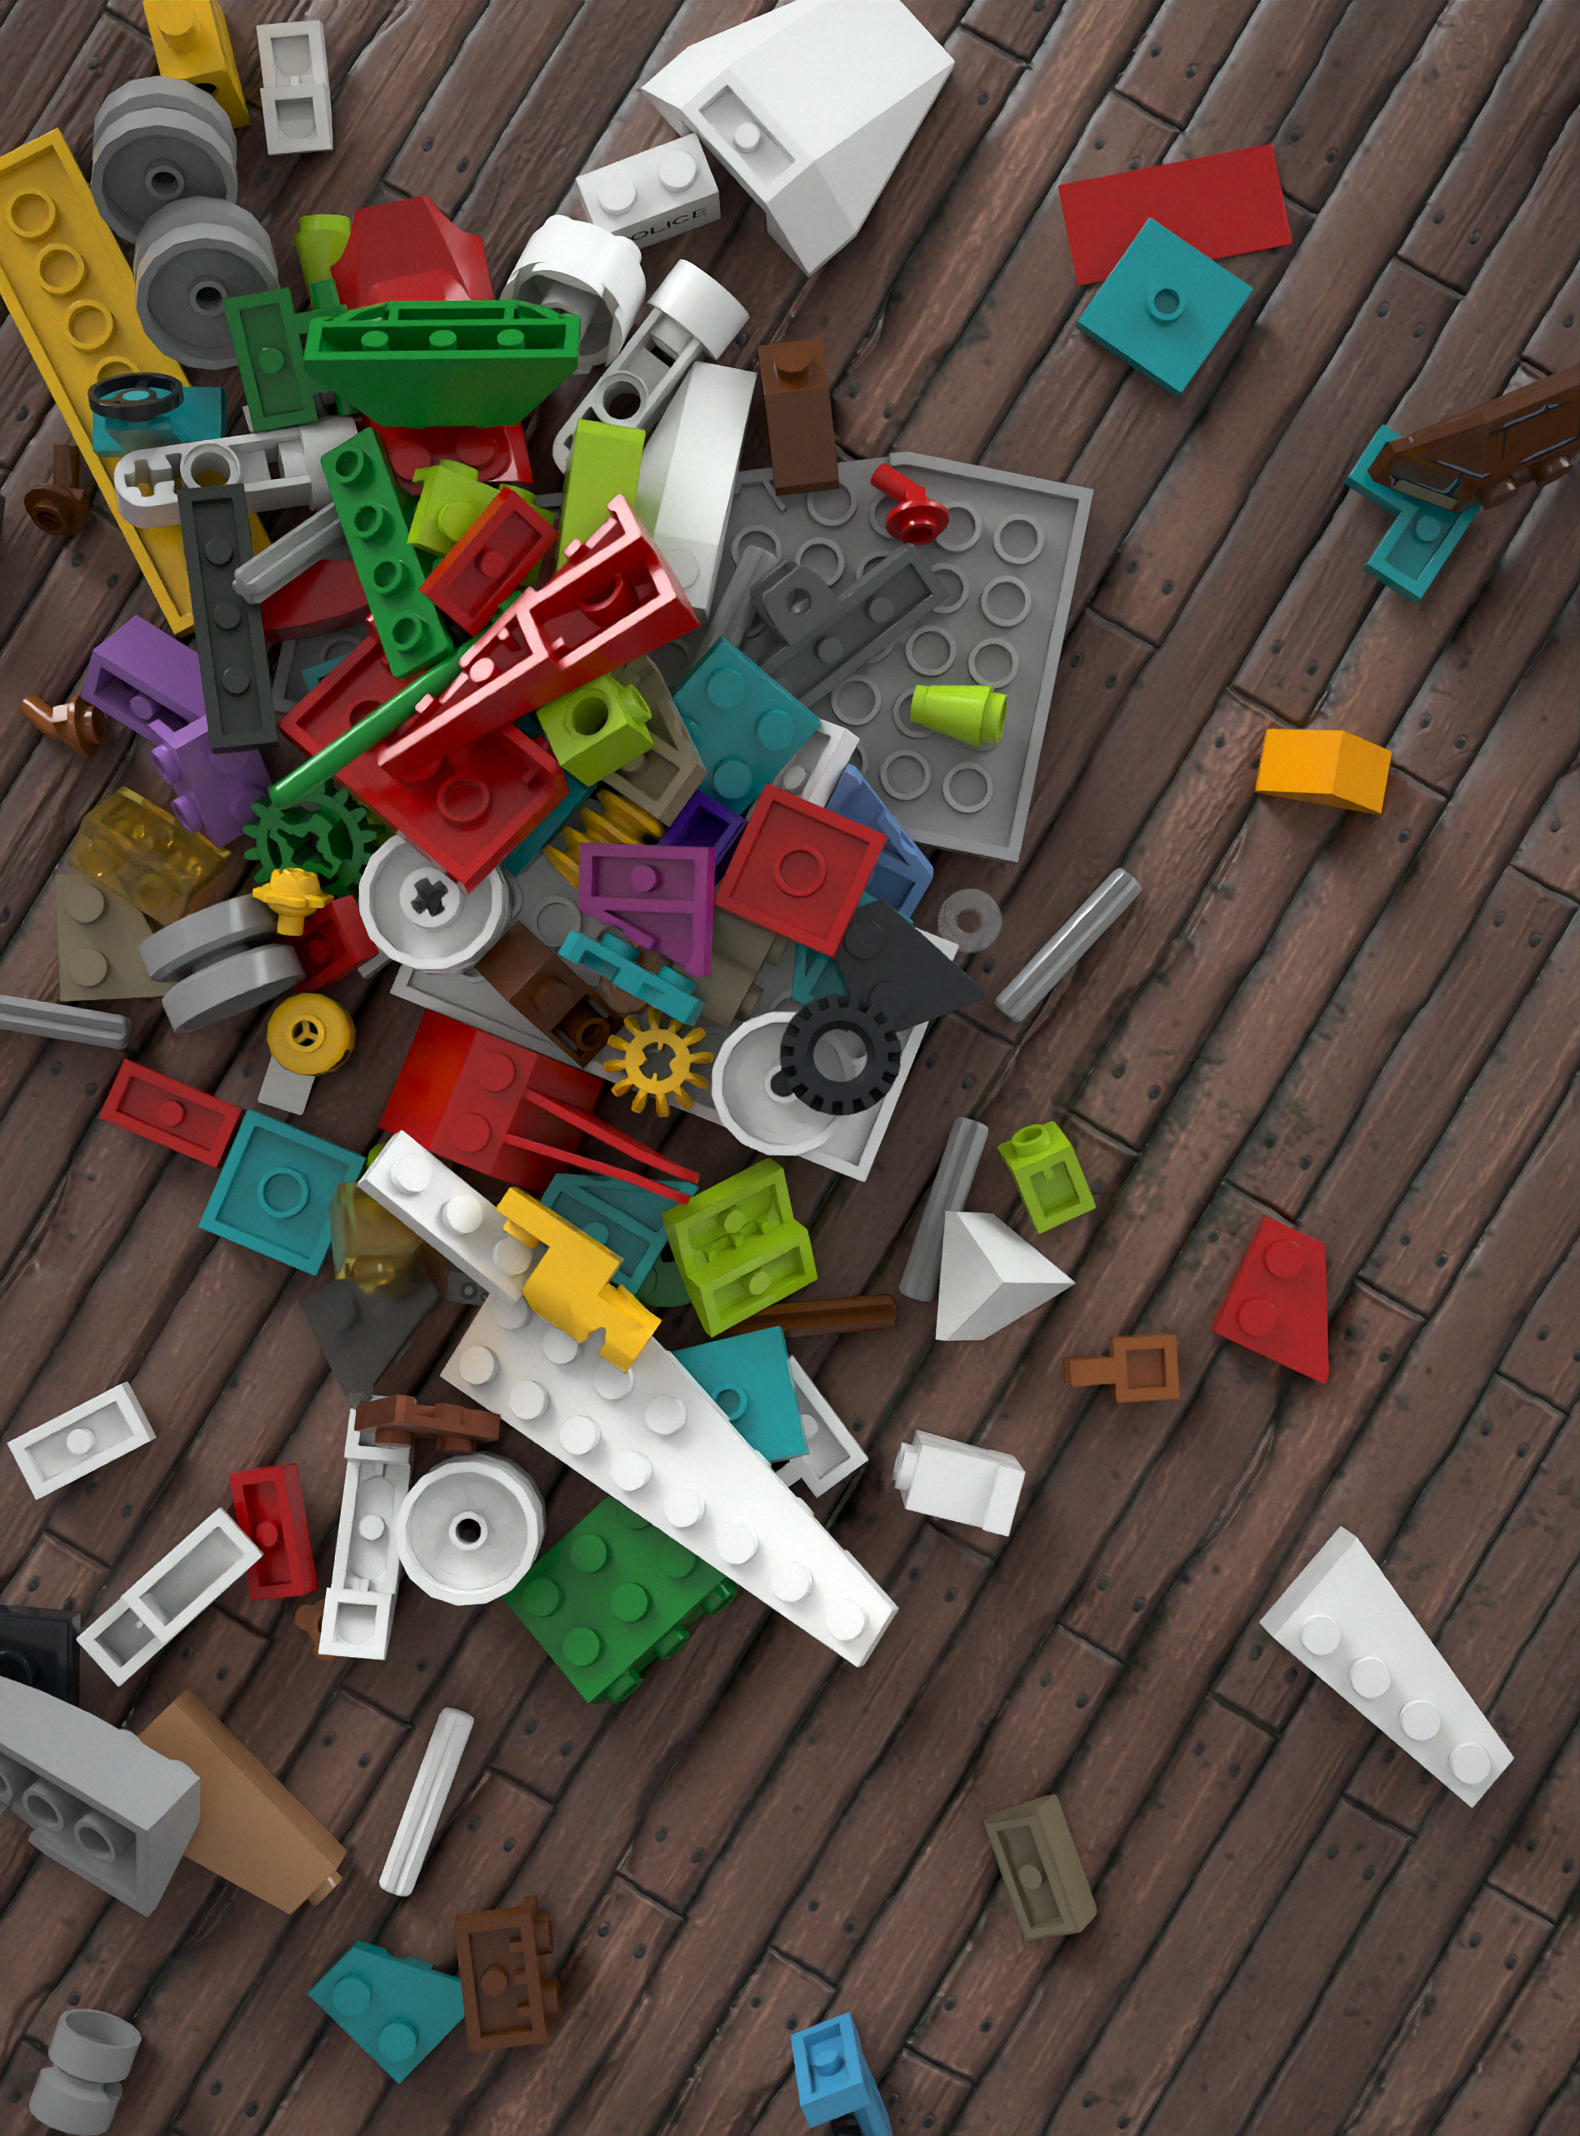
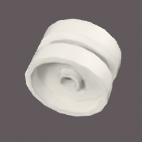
M399 835L390 837L368 861L359 883V913L370 939L390 959L428 975H458L474 968L482 957L507 932L512 921V891L502 867L498 865L468 895ZM439 892L447 893L441 899L445 910L438 915L430 911L428 906L430 898Z
M769 1012L744 1022L723 1042L712 1067V1099L722 1124L742 1144L767 1155L797 1156L820 1147L844 1125L848 1116H836L818 1112L809 1108L794 1094L788 1097H780L772 1091L771 1080L774 1079L776 1073L782 1071L780 1048L783 1033H785L789 1021L798 1012ZM832 1030L825 1033L817 1041L814 1048V1062L817 1069L824 1077L836 1082H845L855 1078V1068L846 1045Z
M486 1450L475 1451V1454H455L435 1464L403 1498L395 1523L397 1554L409 1578L429 1596L457 1606L485 1604L511 1591L527 1573L538 1556L547 1529L545 1500L533 1477L513 1459ZM469 1518L479 1523L481 1527L480 1538H477L473 1529H462L460 1523L463 1519Z

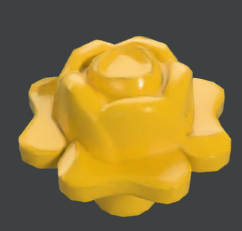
M292 867L282 871L275 869L271 874L270 883L254 888L252 892L253 897L268 903L267 905L274 912L278 913L277 932L290 936L303 935L305 916L313 914L317 911V908H325L328 903L334 900L333 895L325 893L320 889V882L316 873Z

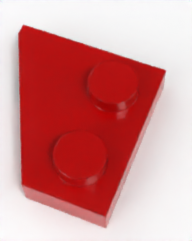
M1262 1216L1210 1331L1325 1384L1329 1377L1325 1243L1274 1219Z

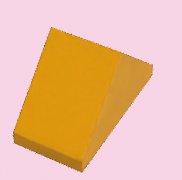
M1267 729L1265 731L1255 793L1379 815L1382 811L1392 751L1343 730Z

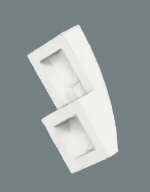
M320 20L256 25L264 88H260L268 155L277 156L333 151L330 89L323 24Z

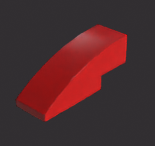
M321 559L260 603L265 642L316 637L363 623L364 619L371 613L354 561Z

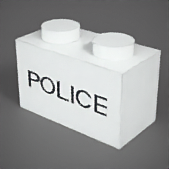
M696 132L576 177L581 205L588 223L598 226L614 236H623L632 240L639 249L721 219L719 191Z

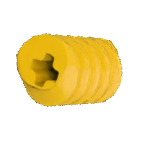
M600 788L596 796L604 812L600 814L582 807L578 814L586 831L582 833L571 827L564 826L560 833L568 848L566 852L547 844L543 847L542 851L547 862L579 892L580 843L646 845L643 840L645 834L658 839L663 837L666 832L663 823L624 795H617Z

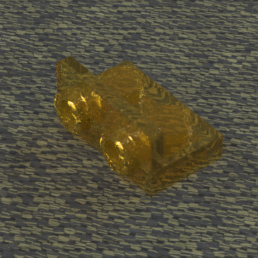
M123 786L83 817L68 859V864L71 868L163 925L168 926L185 918L192 898L224 871L231 851L224 847L218 849L198 831L190 834L176 817L126 786Z

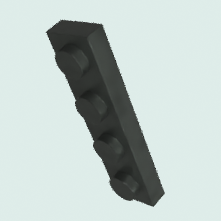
M244 483L176 489L212 755L279 747L260 603L248 604L242 595L236 594L232 586L235 580V570L254 557Z

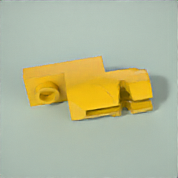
M510 1187L495 1209L508 1218L503 1229L533 1249H536L541 1241L550 1247L521 1290L534 1313L579 1344L586 1341L599 1327H604L606 1330L605 1344L602 1346L599 1356L626 1374L662 1320L649 1312L621 1283L617 1289L609 1284L625 1259L520 1187Z

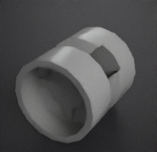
M92 2009L65 2011L59 2018L48 2049L49 2059L54 2063L53 2067L41 2069L29 2101L30 2112L42 2123L65 2133L89 2136L106 2132L111 2126L123 2092L118 2081L126 2079L130 2073L142 2040L140 2032L132 2024L120 2017L103 2011Z

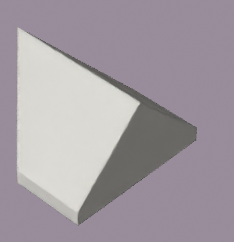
M945 1211L935 1339L944 1341L984 1340L1076 1283L993 1213Z

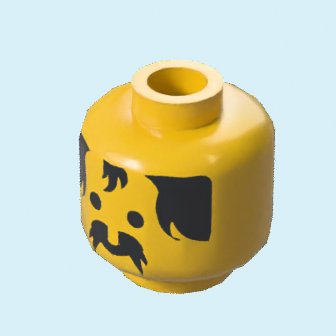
M300 993L288 997L275 1008L268 1022L267 1042L272 1056L283 1068L297 1075L322 1076L335 1072L348 1060L355 1047L356 1029L351 1015L341 1003L322 994ZM310 1022L316 1026L318 1034L311 1032ZM303 1027V1033L299 1035V1031ZM308 1038L315 1041L310 1046L301 1045Z

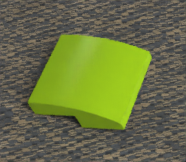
M770 1157L691 1197L688 1206L680 1203L661 1213L669 1244L686 1291L705 1332L711 1337L818 1280L808 1230L794 1219L784 1169Z

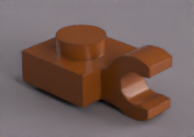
M1176 1334L1108 1337L1109 1356L1063 1357L1064 1383H1070V1386L1111 1384L1112 1401L1116 1403L1180 1399Z

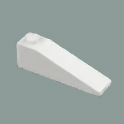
M694 361L643 450L634 511L678 578L699 623L708 625L758 375L756 372Z

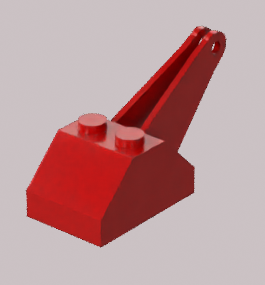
M426 1008L378 1126L392 1134L403 1130L422 1147L432 1153L541 1194L545 1193L556 1173L569 1174L571 1168L574 1167L644 1188L688 1206L692 1197L689 1194L633 1172L577 1155L586 1132L636 1160L697 1184L701 1175L678 1165L594 1115L607 1082L606 1080Z

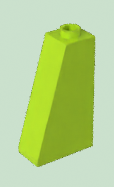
M578 418L565 468L557 531L561 535L556 540L551 578L567 562L563 551L572 541L577 538L585 543L610 517L606 506L615 497L622 493L633 509L635 508L645 430Z

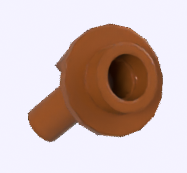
M37 695L28 696L20 705L19 711L21 715L44 735L55 741H64L83 758L94 757L98 751L99 744L104 743L106 740L107 727L102 710L82 699L81 695H74L68 704L53 706V708Z

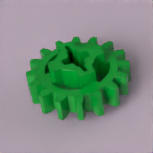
M282 778L267 788L269 796L273 786L280 782ZM332 778L299 801L321 804L322 806L319 810L308 811L301 805L296 808L280 809L272 803L271 798L261 796L252 803L250 808L260 819H252L243 826L242 832L256 838L257 844L244 851L243 854L245 859L260 860L263 868L254 876L257 883L269 880L275 869L282 871L289 867L301 868L306 872L321 873L328 879L336 876L337 879L319 881L320 889L325 893L333 895L334 900L338 899V897L340 899L352 894L355 900L359 897V883L370 857L379 849V847L372 845V841L386 831L384 825L368 823L366 816L371 813L369 809L363 804L357 805L353 800V796L344 788L341 790L335 789L334 779ZM348 829H349V832H350V834H351L352 841H350ZM310 832L320 838L316 845L318 851L310 846L313 840V835Z

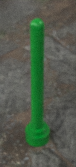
M515 589L507 600L497 606L499 609L487 622L488 626L480 631L475 638L472 637L451 655L444 658L274 785L270 792L272 803L280 809L293 807L418 712L414 707L427 694L437 699L462 672L458 661L512 606L522 593Z

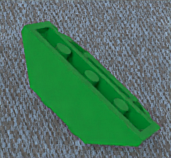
M521 300L386 301L349 310L334 319L329 316L310 319L303 363L307 374L382 427L424 429L430 426L491 428L501 425H517L578 369L581 321L578 315L570 313L560 315L548 307Z

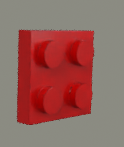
M766 783L714 897V906L834 959L888 837Z

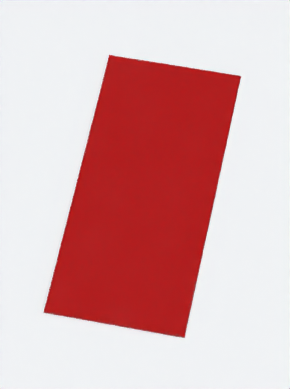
M1272 144L1058 185L1078 286L1106 281L1150 217L1211 260L1293 244Z

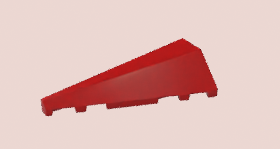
M622 493L606 506L610 517L585 543L575 538L563 551L567 562L538 592L529 587L458 661L462 672L436 699L427 694L414 707L420 717L391 747L381 742L373 750L379 767L395 780L701 626L678 578Z

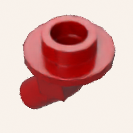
M886 463L878 466L872 475L871 485L899 503L887 514L885 526L888 534L894 539L901 540L903 543L909 542L915 546L924 545L935 540L949 524L950 519L947 508L941 503L927 498L925 486L920 487Z

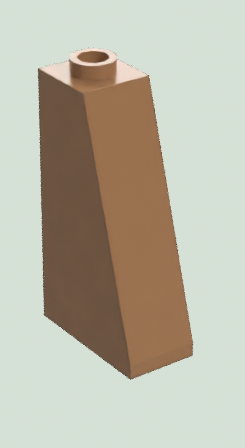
M189 1688L178 1696L138 1736L144 1745L170 1760L175 1759L185 1763L195 1775L201 1778L200 1822L183 1854L185 1857L289 1915L306 1899L315 1907L341 1881L343 1877L336 1869L348 1851Z

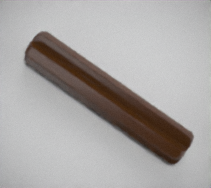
M879 1294L774 1303L714 1337L710 1336V1338L714 1342L775 1326H780L783 1329L785 1338L892 1329L897 1324L896 1301L893 1295Z

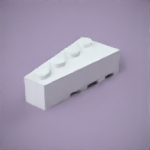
M1340 1526L1259 1623L1273 1638L1473 1808L1512 1762L1514 1757L1359 1539Z

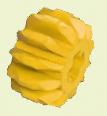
M651 1007L648 1012L650 1030L644 1031L639 1021L633 1015H629L624 1019L626 1028L635 1036L631 1043H628L619 1036L610 1035L607 1041L608 1045L614 1049L626 1052L625 1060L611 1059L605 1061L603 1067L604 1071L608 1073L627 1072L628 1077L616 1083L611 1089L614 1096L621 1097L626 1095L635 1086L639 1088L632 1102V1111L639 1114L642 1113L647 1106L650 1095L654 1094L656 1095V1111L658 1116L668 1117L670 1113L668 1094L674 1092L680 1105L685 1109H690L694 1102L692 1097L683 1088V1085L689 1081L700 1089H708L710 1080L703 1075L691 1072L692 1065L714 1063V1054L706 1051L691 1054L689 1048L700 1043L706 1037L703 1028L693 1029L681 1039L678 1035L685 1024L672 1017L668 1030L662 1029L661 1011ZM657 1044L660 1051L664 1052L666 1046H670L676 1054V1057L669 1063L673 1074L660 1081V1075L654 1073L652 1079H649L642 1069L649 1063V1058L645 1052Z

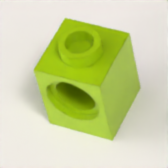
M605 674L535 711L559 765L588 787L655 747L644 723L651 719L652 716L642 695L631 683L623 687L609 674ZM607 718L604 727L595 733L600 722Z

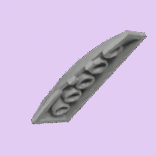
M0 1676V1818L11 1810L34 1829L28 1841L42 1853L148 1917L156 1909L200 1822L201 1778L195 1775L185 1763L175 1759L170 1760L144 1745L132 1732L125 1729L119 1730L97 1716L41 1690Z

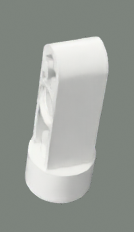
M683 259L677 262L647 301L646 306L651 312L557 434L553 443V458L563 475L565 474L578 418L645 430L646 437L667 410L694 361L704 362L705 359L716 362L750 318L744 307L723 286L692 263ZM655 345L675 361L671 368L651 353ZM631 393L641 398L640 407L632 417L619 420L609 415V406L618 395Z
M351 414L319 417V421L294 425V428L130 452L118 462L114 472L118 510L127 522L139 528L151 529L181 524L178 497L175 494L174 480L172 481V477L181 476V489L197 488L200 486L193 479L204 471H216L222 474L228 480L225 485L244 483L248 514L309 505L311 511L322 510L333 502V498L320 459L330 450L358 434L354 419ZM267 463H278L280 479L271 480ZM149 483L154 495L142 497L137 484Z

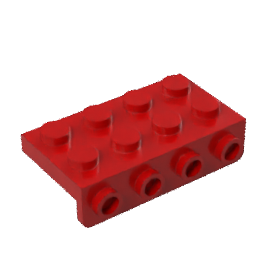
M370 613L364 619L369 635L277 723V726L282 736L310 759L439 662L406 681L394 677L372 613ZM417 713L331 778L469 895L549 815L570 791L563 769L559 765L549 741L540 735H536L531 740L516 727L518 724L516 719L394 780L379 767L373 750L381 742L391 747L420 717Z

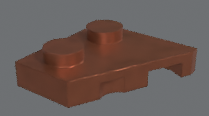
M393 1395L358 1404L356 1406L354 1431L375 1433L374 1444L381 1446L409 1448L414 1447V1438L437 1440L436 1451L475 1454L476 1444L498 1440L501 1414L467 1409L446 1403H435V1406L415 1404V1397Z

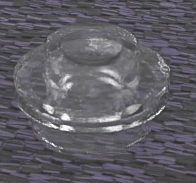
M976 889L960 890L949 896L941 906L938 915V928L942 938L958 944L957 951L964 953L979 952L990 946L999 935L1002 924L1001 912L997 903L991 896ZM964 910L975 911L981 919L979 930L974 933L962 931L957 923L958 915Z

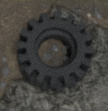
M838 993L827 995L818 1000L814 999L793 1016L785 1033H783L780 1062L785 1081L800 1101L818 1112L843 1116L865 1111L887 1095L899 1074L902 1050L900 1040H898L895 1031L896 1028L891 1019L884 1015L881 1008L874 1003L871 1004L863 1000L862 997L852 994L850 996L839 995ZM834 1029L852 1031L861 1038L866 1047L867 1060L865 1067L857 1077L845 1082H836L824 1077L814 1062V1048L817 1041L825 1033Z

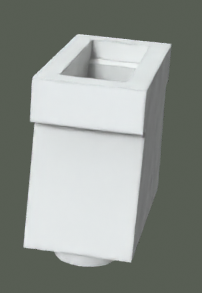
M916 1430L912 1445L901 1442L894 1465L892 1480L896 1481L895 1489L900 1490L905 1509L980 1527L985 1531L1009 1536L1025 1471L1013 1455L990 1449L986 1450Z

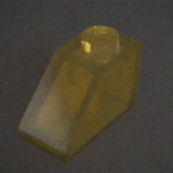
M339 1182L328 1206L335 1279H355V1283L359 1285L374 1286L388 1283L394 1277H400L429 1243L358 1187V1182Z

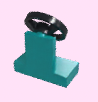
M138 372L105 378L96 382L88 389L89 407L93 411V452L99 458L124 457L128 453L137 450L227 437V393L222 387H182L180 380L173 376L161 373Z

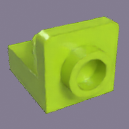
M1054 1121L1043 1125L1035 1124L1024 1127L1016 1132L1011 1140L998 1146L1001 1158L1013 1176L1031 1223L1038 1234L1097 1208L1073 1146Z

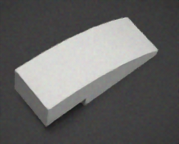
M219 1507L126 1591L113 1606L79 1635L76 1640L115 1684L120 1687L255 1564L264 1553L226 1511Z

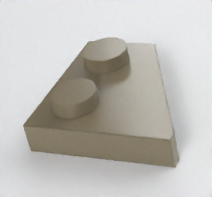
M645 654L629 662L616 681L623 687L631 683L645 700L652 718L644 723L655 747L606 776L602 781L670 827L708 772L656 663ZM607 718L600 722L595 733L604 727Z
M118 871L55 875L61 1002L163 998L169 989L180 982L161 983L150 980L138 953L137 946L146 938L156 933L157 930L153 923L147 920L139 906L140 900L124 873Z

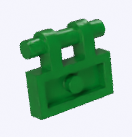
M335 278L309 283L315 310L295 313L290 287L223 299L254 433L319 421L314 394L331 390L305 372L303 363L304 348L300 334L308 333L310 319L322 316H329L334 319L348 311L347 304L340 305ZM334 393L338 416L361 412Z

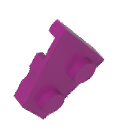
M580 843L578 909L604 925L610 924L624 932L627 938L648 950H655L685 968L684 971L696 977L711 976L715 847Z

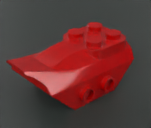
M418 196L358 209L354 213L352 229L340 260L330 267L332 279L335 278L340 305L347 304L348 311L386 301L496 300L481 236L466 233L453 224L428 196ZM533 410L524 419L534 417ZM362 412L352 415L358 433L366 428H372L380 434L397 484L416 499H420L423 487L412 483L415 470L437 466L442 459L456 461L476 469L479 472L477 481L498 489L499 484H508L519 488L534 485L523 419L517 425H501L491 428L430 426L424 429H412L409 427H382Z

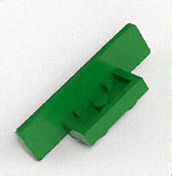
M366 428L324 454L320 459V463L392 675L402 681H406L453 653L454 645L448 628L454 626L455 623L418 591L419 587L440 564L443 558L406 544L419 499L411 496L407 490L397 484L380 434L372 428Z

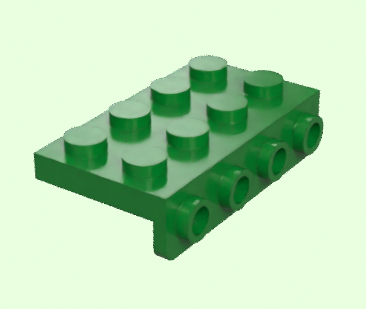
M609 1495L530 1567L511 1591L503 1594L502 1598L588 1704H604L611 1700L616 1705L630 1696L642 1684L644 1679L639 1672L657 1656L661 1661H664L679 1651L691 1637L686 1629L704 1612L708 1617H713L737 1596L738 1591L734 1587L735 1581Z

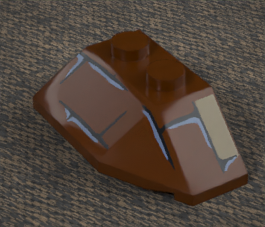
M1580 363L1389 442L1367 472L1375 483L1454 513H1459L1480 503L1484 510L1497 507L1515 496L1520 490L1519 486L1533 480L1538 487L1556 481L1573 468L1570 459L1580 450Z

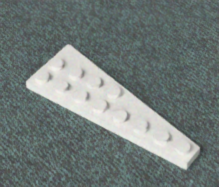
M542 1241L540 1242V1244H542L546 1249L550 1248ZM492 1294L488 1295L441 1372L440 1376L492 1413L501 1414L500 1418L849 1662L857 1667L865 1665L899 1607L849 1551L843 1550L815 1519L813 1516L815 1513L800 1497L797 1498L770 1468L771 1464L766 1458L749 1445L729 1422L731 1419L670 1351H666L652 1336L629 1371L625 1374L599 1356L600 1350L605 1344L606 1330L604 1327H599L586 1341L579 1344L534 1313L524 1295L521 1296L517 1303L508 1307Z

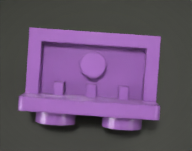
M206 715L176 732H173L160 719L147 725L156 746L155 749L149 751L151 761L163 780L168 785H173L178 798L171 801L172 808L180 823L190 834L199 831L213 845L220 849L245 834L242 830L246 823L252 819H260L250 806L261 796L270 798L267 788L272 785L259 750L212 755Z

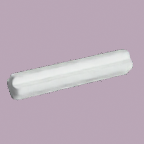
M445 1707L438 1717L379 1880L380 1887L389 1893L405 1897L409 1896L414 1889L474 1723L473 1717L464 1711Z

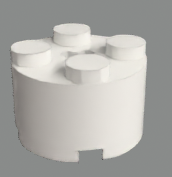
M564 215L551 216L546 220L543 227L538 229L529 239L502 291L500 300H521L548 307L560 315L570 313L580 316L578 369L572 375L589 374L592 366L606 362L605 367H607L618 357L644 302L646 281L640 266L641 252L638 246L626 237L614 236L598 226L574 221Z

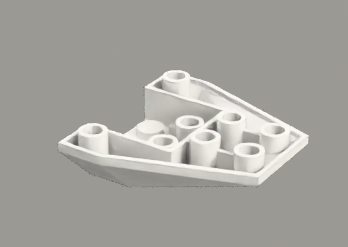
M796 0L688 46L641 88V92L681 137L689 135L691 132H696L699 140L765 211L767 232L809 278L856 237L953 70L955 60L900 0Z

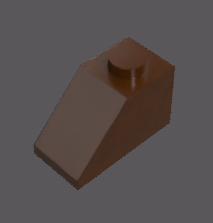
M815 338L758 345L762 399L776 496L839 489L830 392L822 339Z

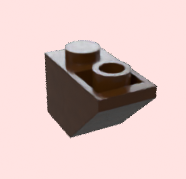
M519 920L474 966L516 1010L583 1069L604 1048L610 1035H616L625 1025L622 1016Z

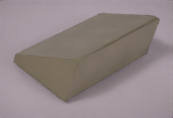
M1057 1795L1042 1796L986 1816L983 1822L1025 1941L1081 1933L1096 1916L1097 1907Z

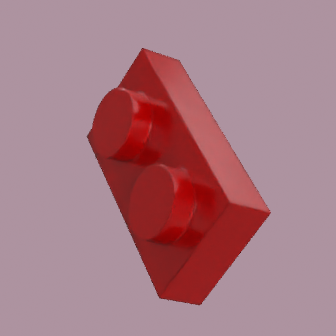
M504 486L419 587L418 591L465 633L475 638L499 609L497 606L508 599L561 534L514 490Z
M353 894L331 901L325 908H321L305 920L303 935H285L276 942V944L293 945L306 973L305 980L294 987L297 994H321L379 954L375 943L367 933Z
M124 1059L99 1118L214 1168H222L247 1110L136 1061Z
M297 1463L245 1469L229 1474L238 1526L264 1553L246 1571L250 1600L257 1601L302 1596L318 1590Z

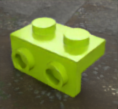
M442 459L437 466L415 470L412 483L423 487L406 544L444 559L504 486L514 490L551 526H553L556 514L534 505L536 495L525 489L508 484H499L498 489L477 481L479 472L476 469L456 461ZM543 557L517 588L527 590L529 587H532L534 589Z

